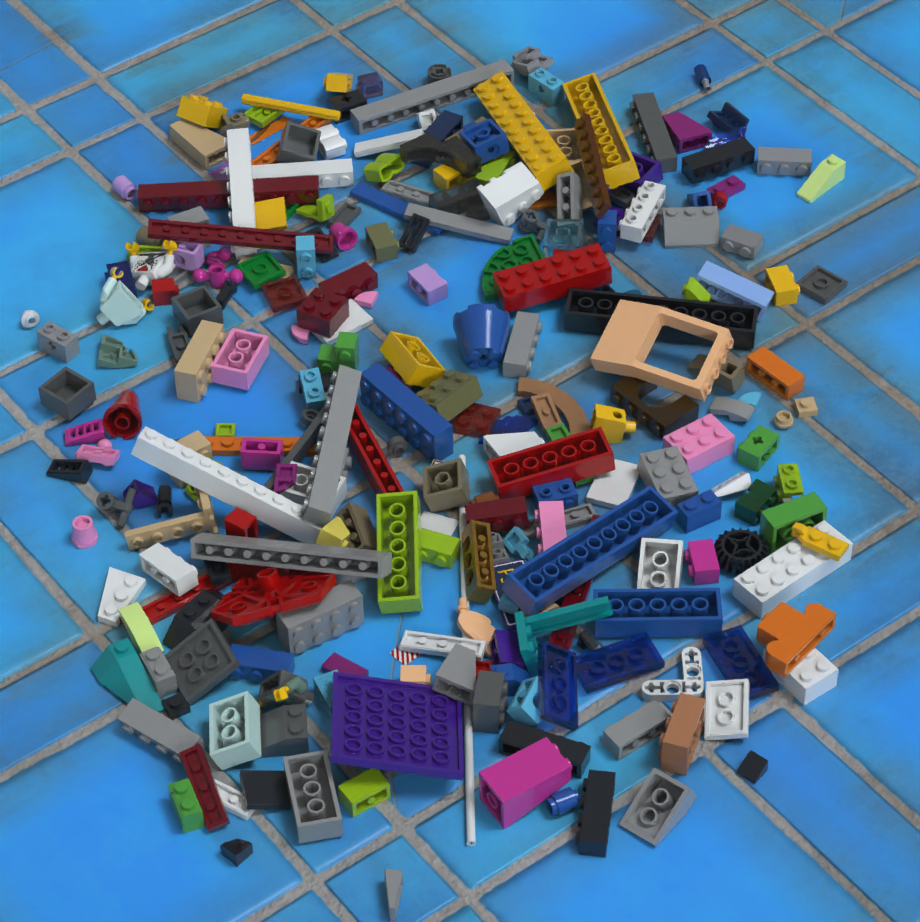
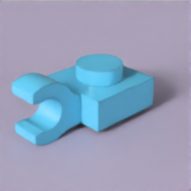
M514 526L503 539L505 546L513 555L517 556L519 554L523 559L527 558L528 560L536 556L535 553L526 546L530 540L519 527Z

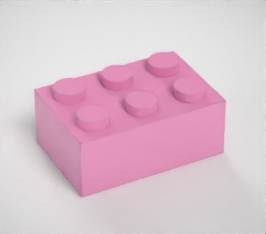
M232 328L211 364L212 382L249 390L270 353L268 336Z
M710 413L664 436L662 449L678 446L690 474H693L734 453L735 436Z

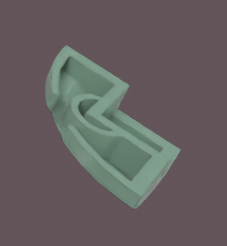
M102 334L97 366L107 368L131 367L137 365L138 359L132 349H129V353L127 352L123 342Z

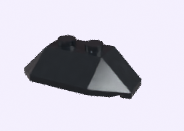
M202 590L175 614L163 644L173 649L210 618L212 619L210 611L225 595L219 591ZM214 620L218 625L219 629L221 630V632H223L229 626L228 624Z

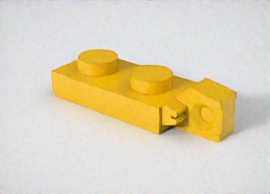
M798 522L792 526L791 536L798 538L802 542V546L839 562L849 549V543L811 526L806 527Z

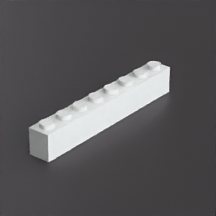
M249 129L227 130V137H224L225 148H228V152H225L226 163H229V167H226L227 178L230 177V181L227 182L228 193L231 192V196L228 197L229 208L232 207V212H229V222L233 223V226L256 228ZM231 246V253H235L236 260H240L242 255L247 257L258 255V248Z

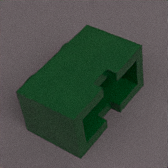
M756 479L749 486L748 494L743 493L735 502L734 517L753 526H756L761 520V511L775 507L778 502L777 488L759 479Z

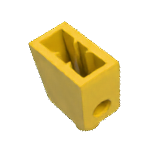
M595 404L589 429L601 426L609 444L622 442L624 433H635L636 422L626 421L625 410Z

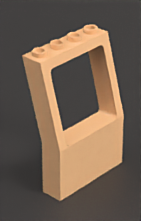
M620 299L590 359L596 371L638 378L705 402L707 395L711 393L715 379L719 376L722 364L726 361L729 349L733 347L734 340L730 330L662 306ZM666 325L714 342L695 380L644 363L662 326Z

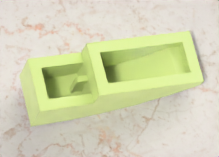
M138 602L118 609L133 646L137 648L139 654L154 647H160L164 653L154 628Z

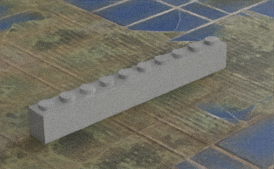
M503 59L351 109V125L359 135L416 117L418 112L431 108L437 110L476 97L473 89L501 71L504 72L513 85L514 69Z
M339 365L337 372L333 371L330 382L333 385L330 384L327 396H330L324 405V410H327V412L323 413L321 424L324 425L320 427L317 436L321 439L316 443L314 452H317V455H314L311 466L314 467V469H311L308 481H311V484L308 483L305 495L308 497L304 499L301 508L304 511V520L323 526L328 523L332 515L362 374L361 371Z
M202 532L190 538L192 559L379 579L392 573V552Z

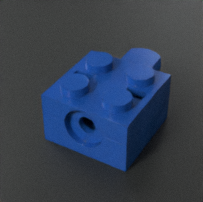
M490 118L478 124L476 122L468 123L459 132L463 150L478 165L487 163L489 160L500 157L510 151L506 133Z

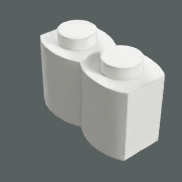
M332 124L316 128V130L321 131L318 150L325 160L346 154L347 142L340 136L337 128H334Z

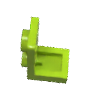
M326 194L316 200L317 206L304 204L296 209V213L303 215V217L317 219L319 222L327 221L328 218L335 215L334 196Z

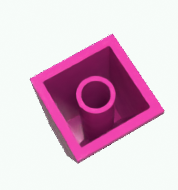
M545 737L480 771V800L502 828L506 829L571 781L572 764L568 758H564L560 754L557 745L551 743Z

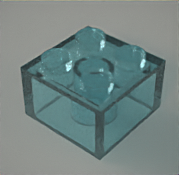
M547 219L542 245L544 257L553 256L554 249L571 251L584 247L586 237L584 219Z

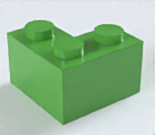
M339 331L336 345L321 344L317 358L320 374L337 372L339 365L358 370L360 362L358 333Z

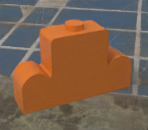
M784 602L779 603L770 613H766L758 624L756 640L767 647L766 666L785 678L835 628L836 613L818 603L807 605L804 614Z

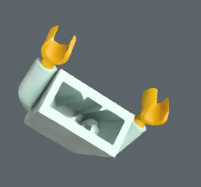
M113 267L110 270L112 277L107 279L99 297V308L102 312L96 318L102 325L109 320L115 326L136 324L146 314L147 310L151 311L154 309V304H150L147 307L150 299L144 298L140 301L120 280L117 282L116 279L121 278L124 273L120 271L116 276L115 270L117 267Z

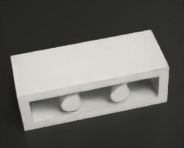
M156 543L138 554L142 570L180 597L199 585L197 569L185 562L181 556L172 553L168 547L165 548L160 543Z

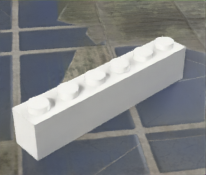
M352 158L252 165L253 179L318 175L320 188L354 186Z

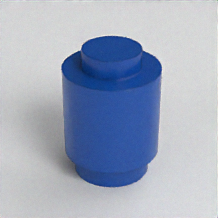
M570 787L553 793L549 798L545 799L546 808L552 816H559L578 808V802H580L577 791L572 790Z

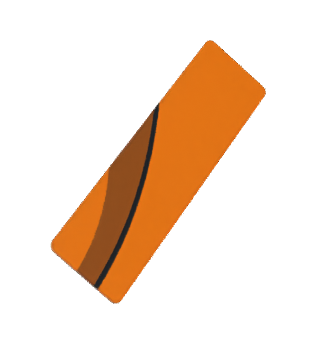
M286 116L278 119L250 135V143L255 145L283 129L287 121H293Z

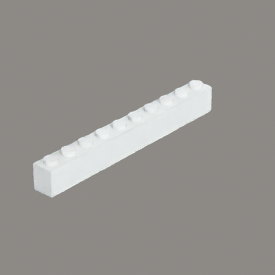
M146 426L137 437L131 455L234 508L237 507L256 516L258 520L303 543H316L320 530L324 526L304 520V511L301 510L302 505L269 490L265 486Z

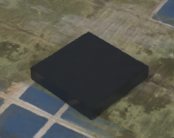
M240 771L239 776L246 810L290 809L291 803L284 771Z

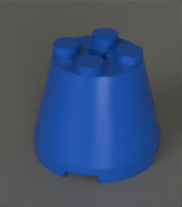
M481 303L469 305L468 309L461 313L456 312L453 316V329L468 368L473 370L483 366H487L490 369L498 368L499 363L503 359L510 329V315L508 311L497 309L494 304Z

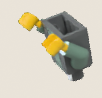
M281 669L261 681L257 702L261 709L270 704L279 707L301 703L310 705L313 702L314 693L307 691L308 681Z

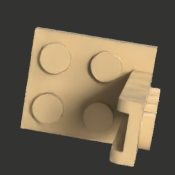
M194 487L196 496H200L197 499L199 510H203L202 512L126 531L125 538L129 550L208 530L212 534H219L210 495Z

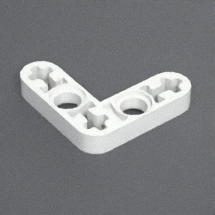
M686 647L682 651L683 680H648L642 684V698L648 702L653 700L656 702H673L678 700L680 693L702 698L704 694V680L700 650L695 647ZM689 656H693V663H690ZM695 671L698 675L694 677L689 676L687 672ZM676 688L678 692L669 693L667 689Z

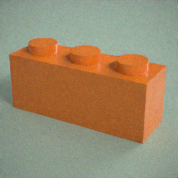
M764 346L747 356L746 371L787 401L804 390L805 375Z

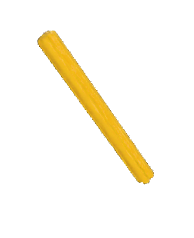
M243 94L241 97V103L333 121H339L341 118V112L337 110L250 94Z

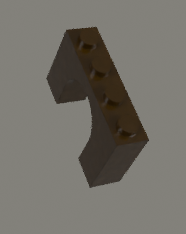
M626 376L610 387V401L625 410L628 415H631L641 425L647 427L661 439L698 419L699 404L687 395L682 396L668 406L652 407L643 403L641 399L657 389L655 384Z

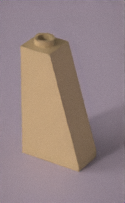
M180 119L169 125L171 139L206 170L226 161L225 152H228V148H225L224 136L186 119Z

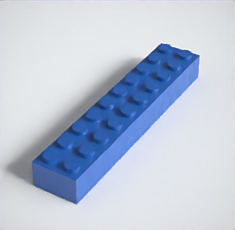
M650 485L508 573L501 590L527 616L534 615L640 548L641 538H656L670 529L678 515V511Z

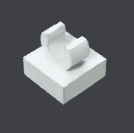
M432 108L416 113L420 129L426 130L436 120L435 110Z

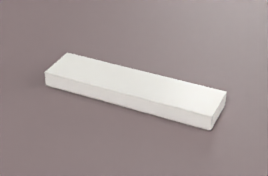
M423 128L355 143L354 155L358 158L423 143Z
M405 630L399 647L400 651L447 657L457 643L474 650L476 661L482 662L487 642Z

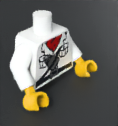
M134 241L133 247L129 242L126 243V250L131 252V256H129L131 276L135 279V286L139 290L143 291L147 286H152V280L165 279L172 273L176 266L174 255H172L177 249V244L174 241H163L162 246L167 252H143L138 255L136 253L139 252L140 246Z

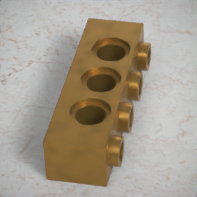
M470 520L461 533L466 595L468 601L486 604L496 591L490 523Z

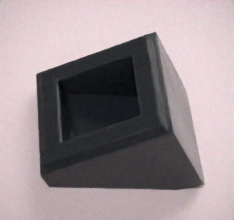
M750 750L738 768L737 774L755 784L767 771L768 760Z

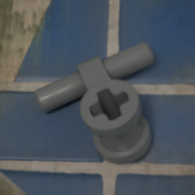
M527 209L522 214L523 219L519 221L518 228L523 233H537L535 239L539 244L551 231L550 227L554 219L548 217L544 223L538 220L539 215L536 211Z
M128 489L124 502L109 492H102L96 499L97 506L109 514L116 513L118 510L121 511L117 526L124 528L129 513L131 514L133 509L132 503L136 489Z

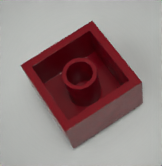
M315 287L296 309L298 327L331 338L349 317V300Z

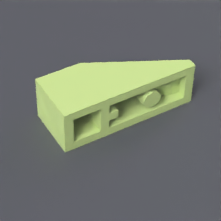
M831 154L817 166L798 190L796 196L811 204L844 179L846 161Z

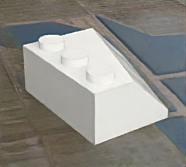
M522 162L505 170L502 176L497 179L495 177L491 178L485 186L479 185L476 187L490 217L499 225L505 227L513 224L525 210L544 194L539 181Z

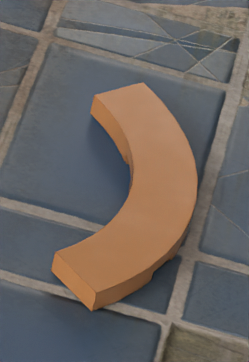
M519 377L517 395L528 397L549 392L556 410L567 421L570 435L590 430L583 409L565 391L540 380Z

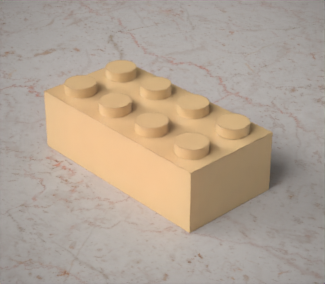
M201 320L174 369L177 399L199 403L202 396L206 395L209 383H212L211 364L226 340L223 324Z

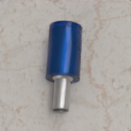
M699 64L694 68L698 83L705 88V91H710L711 78L705 65Z

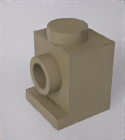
M242 112L229 116L222 115L223 126L232 124L235 129L248 128L250 126L249 117L247 115L244 116Z

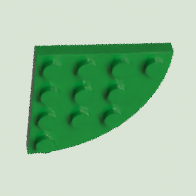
M533 234L513 240L512 244L505 248L502 246L490 257L485 265L482 277V292L485 301L498 299L493 287L492 273L545 258Z

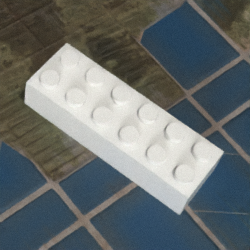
M823 520L813 528L849 543V549L839 562L802 546V542L795 538L733 579L732 596L762 619L766 613H770L779 603L788 602L850 561L853 543Z

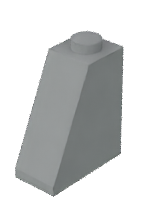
M456 643L435 674L432 690L472 706L476 688L475 651Z

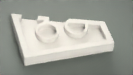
M109 567L98 612V621L118 627L121 618L118 609L135 602L147 585L146 579Z

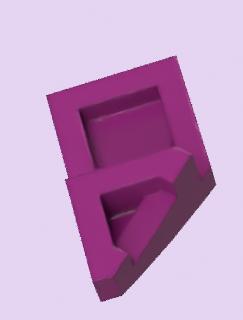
M277 464L274 481L275 493L280 494L296 484L297 464Z

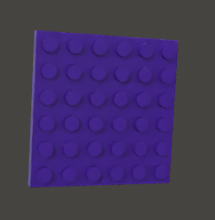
M333 672L330 763L418 774L428 777H440L450 780H463L462 702L432 690V685Z

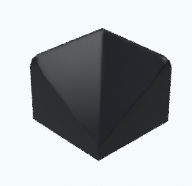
M234 839L220 845L221 855L236 866L240 865L253 853L252 843L241 839Z

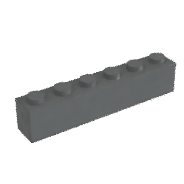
M654 93L634 94L633 101L630 102L631 113L634 112V122L638 123V133L642 134V144L646 145V155L650 156L653 160L661 162L662 173L677 171V155Z

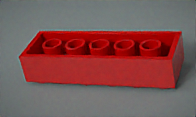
M599 243L494 272L492 273L493 287L504 311L507 310L510 313L568 296L569 288L590 290L611 284L612 269Z
M601 426L486 460L490 480L500 499L532 495V486L571 478L572 482H576L615 470L614 454Z

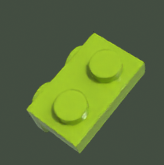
M797 463L777 465V474L773 476V485L778 489L777 498L781 504L783 498L792 499V496L804 494Z

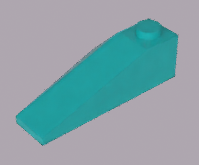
M125 638L108 645L91 666V671L98 683L104 688L107 687L113 692L115 697L121 698L127 704L134 698L159 713L165 712V708L129 639Z

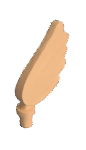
M459 598L457 613L459 614L457 619L458 628L469 639L486 641L485 655L491 658L489 642L496 629L491 625V620L478 612L469 611L466 598Z

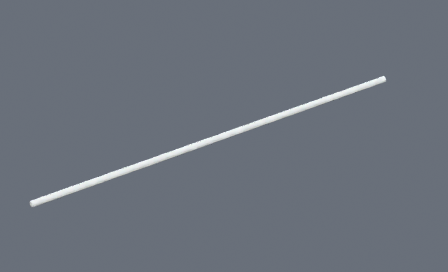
M463 454L458 455V458L462 459L466 467V456ZM465 505L459 506L461 598L467 599L461 533L466 528L467 523ZM467 600V606H468L469 611H470V604H469V601ZM462 633V638H467V639H469L467 636H465V635ZM463 703L467 845L474 846L476 844L473 719L472 706Z

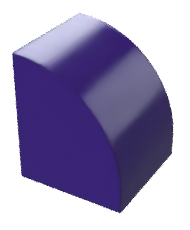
M135 479L123 491L125 499L129 488L136 489L132 503L133 509L146 508L157 502L154 487Z

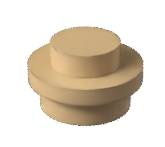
M779 411L774 417V424L777 427L789 428L793 425L794 419L789 411Z

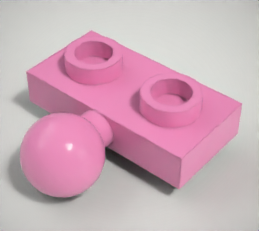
M101 439L97 446L82 444L76 451V459L88 460L89 463H101L104 466H114L120 458V450L112 449L113 445L110 440Z

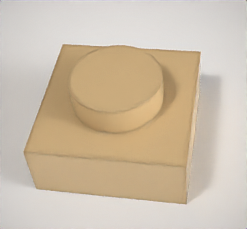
M813 397L794 399V407L798 418L818 416V408Z

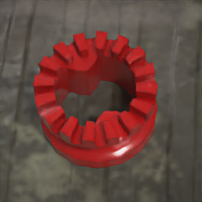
M720 191L715 192L711 198L712 206H717L718 210L724 209L728 202V196Z

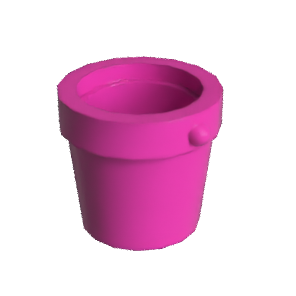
M337 222L329 229V235H333V241L339 249L347 251L352 249L357 243L358 234L353 228Z

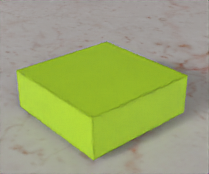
M216 423L215 436L235 437L236 423Z

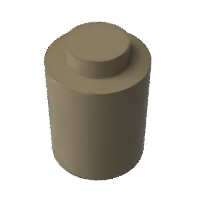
M143 225L138 229L136 234V241L138 243L148 246H162L164 240L147 238V226Z

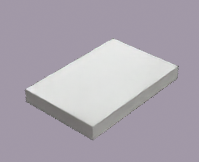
M349 299V317L331 338L312 333L323 344L332 345L337 342L339 331L356 333L372 325L373 318L354 300Z
M614 459L615 470L596 475L586 496V502L613 509L629 499L640 478L637 464Z
M749 679L706 681L705 741L749 738Z

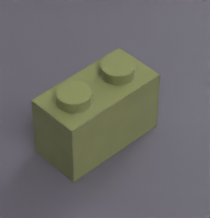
M386 222L365 226L366 242L376 262L380 263L397 259L400 245L399 241L394 239L393 229H389Z

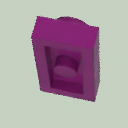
M732 175L707 188V191H710L711 198L718 191L725 193L730 198L745 190L746 184L735 175Z

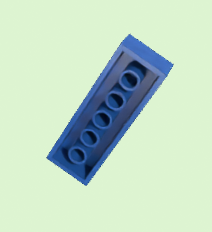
M377 363L362 372L360 399L363 405L368 406L376 416L382 418L389 427H392L400 436H403L410 442L411 446L418 449L426 459L442 461L453 454V425L381 364Z
M720 588L593 589V599L608 596L613 609L611 616L594 620L595 638L722 636L723 615Z

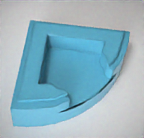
M746 393L738 400L754 406L756 410L762 393Z

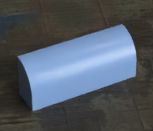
M709 261L705 262L696 278L711 294V299L720 303L758 307V321H761L775 293Z

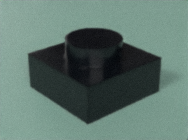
M181 692L161 701L165 712L171 720L191 712L190 706Z

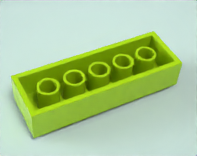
M406 491L376 494L377 551L392 552V573L382 579L377 578L378 605L381 614L423 611L421 508L418 492Z

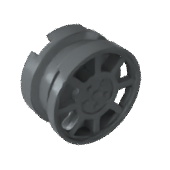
M445 64L430 66L427 70L428 84L451 77V68H447Z

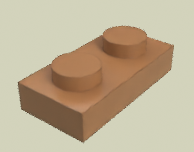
M549 392L530 397V403L543 433H545L546 428L562 424Z

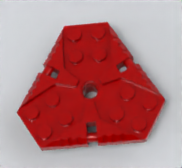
M267 566L256 567L247 570L231 588L232 592H227L210 613L212 619L233 627L252 624L259 620L272 618L274 614L280 612L285 614L321 602L337 583L336 576L332 573Z

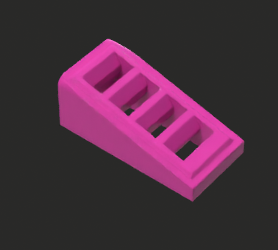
M103 419L93 420L65 429L66 446L98 443L101 439H105Z

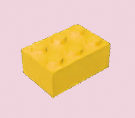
M390 331L379 349L384 355V359L391 363L393 370L409 386L416 385L425 389L432 381L437 380L446 372L419 337Z

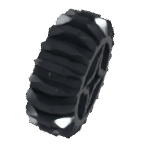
M741 527L739 530L732 528L730 532L725 530L723 534H719L718 539L714 543L719 568H725V572H732L733 576L736 573H743L769 556L767 540H764L763 535H758L757 531L750 532L749 528L747 530H742Z

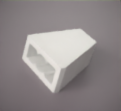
M535 431L483 436V450L490 459L545 443L543 438H540Z

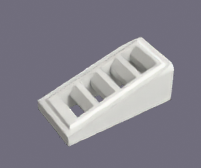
M742 471L711 490L717 497L748 490L751 485L750 474Z

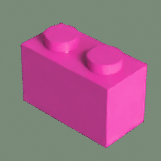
M243 438L240 451L242 469L275 471L277 464H281L284 460L283 440Z
M713 540L688 541L687 550H684L685 562H689L688 576L689 578L692 577L694 586L719 583L720 568Z

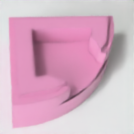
M363 292L356 296L354 301L359 306L372 309L378 298V292Z
M292 325V336L298 339V342L307 344L311 331L300 328L297 325Z

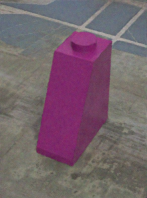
M680 112L662 116L672 144L679 154L711 146L712 131Z

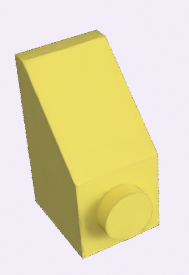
M337 516L321 528L315 544L348 547L350 544L348 542L350 532L342 519Z

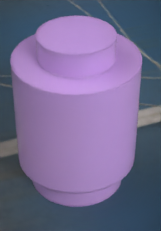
M121 175L113 180L112 189L123 199L130 201L137 196L138 190L127 177Z

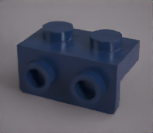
M725 102L721 111H709L707 115L712 124L720 127L723 133L728 136L743 135L749 123V119L729 102Z

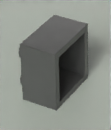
M287 121L281 134L276 161L283 163L315 161L321 131Z
M206 285L171 298L173 315L183 325L184 330L189 336L194 334L201 320L223 324L222 306Z
M66 366L39 387L41 405L68 421L96 400L94 382Z
M479 670L472 703L473 731L499 734L500 726H504L505 713L503 712L508 707V696H505L508 693V682H505V673Z

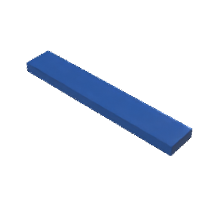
M363 182L358 183L350 190L351 197L409 223L410 220L404 219V213L409 203ZM429 225L426 231L438 236L445 229Z

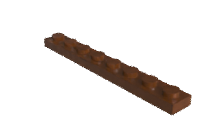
M583 113L576 120L575 129L595 217L602 219L611 207L591 118L589 114Z

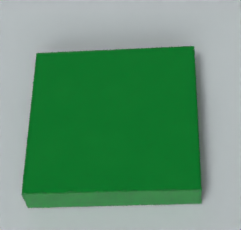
M268 251L235 265L236 269L242 271L243 279L254 291L286 276L284 268Z

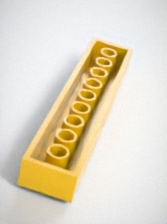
M503 71L493 75L490 79L480 83L473 89L481 105L491 119L506 133L509 144L516 151L527 169L539 181L543 191L557 184V175L574 172L564 153Z
M595 72L563 83L565 96L575 120L580 118L583 113L590 115L607 185H610L609 189H615L620 185L632 183L640 179L634 157Z

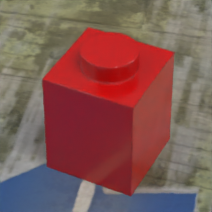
M174 278L152 280L154 306L172 305L171 298L179 295V285H175Z

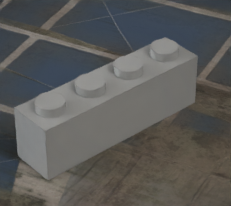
M517 311L503 361V377L526 378L527 373L531 372V359H534L536 354V348L534 347L539 344L538 333H542L543 322H540V314Z
M134 698L131 699L118 717V720L123 725L121 727L122 730L129 735L135 733L147 745L150 743L154 744L155 748L164 755L168 752L173 755L172 758L182 765L183 762L179 752L197 744H200L203 749L206 746L201 736Z

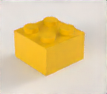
M190 94L189 96H182L176 116L203 127L221 129L223 127L222 115L225 114L227 116L228 108L223 107L221 102L209 101L208 97Z

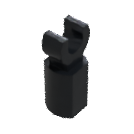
M227 280L223 283V288L216 296V300L222 306V310L226 307L232 295L238 291L237 283H234L233 286H229Z
M162 485L158 488L157 514L159 518H161V513L164 511L169 512V517L173 515L172 489L169 485Z

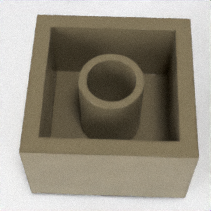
M461 458L423 467V497L431 512L470 504L469 472Z

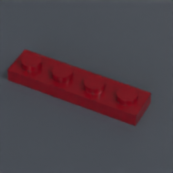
M197 744L179 752L203 811V819L207 830L211 833L230 824L202 746Z

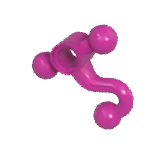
M222 247L218 251L209 252L205 256V262L210 266L208 268L209 272L200 268L196 269L192 273V278L197 283H203L206 279H210L212 287L222 288L226 280L240 283L243 279V273L239 269H233L230 272L225 271V266L221 261H228L231 258V251L226 247Z

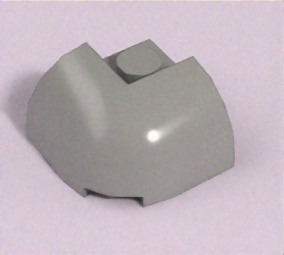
M527 46L512 56V65L515 71L527 77L540 67L547 70L548 67L554 64L552 57L541 55L539 48Z

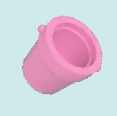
M87 515L78 516L72 522V543L77 548L87 549L94 546L98 541L97 530L91 517Z

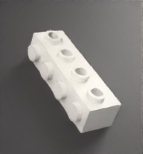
M644 181L642 187H639L637 190L636 198H632L630 208L626 209L624 219H621L619 222L620 238L638 243L642 242L665 200L666 185Z

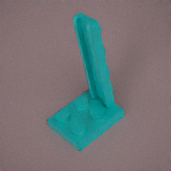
M608 596L525 617L523 611L515 612L520 652L529 673L533 674V677L539 675L538 667L541 666L539 654H536L539 646L534 636L611 616L613 609Z

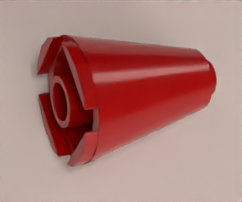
M125 390L121 392L103 416V426L112 437L116 438L118 436L123 437V439H130L135 437L141 430L142 416L139 398L134 391Z

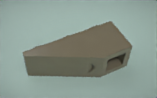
M698 354L687 368L699 374L708 355ZM726 358L714 383L735 393L745 381L743 366Z

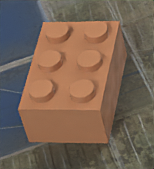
M680 693L678 700L673 701L671 708L672 717H667L665 724L666 733H662L659 740V746L662 747L659 750L658 760H661L662 770L687 775L704 727L706 699Z

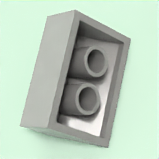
M717 206L662 208V232L665 249L720 247Z

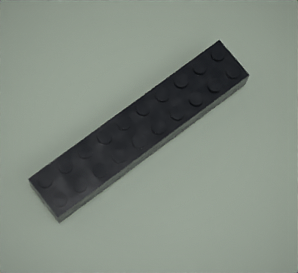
M569 288L564 313V330L603 334L621 299L662 306L730 330L734 340L733 347L754 349L758 307ZM666 325L662 326L656 338L659 340L713 345L714 343L713 341Z

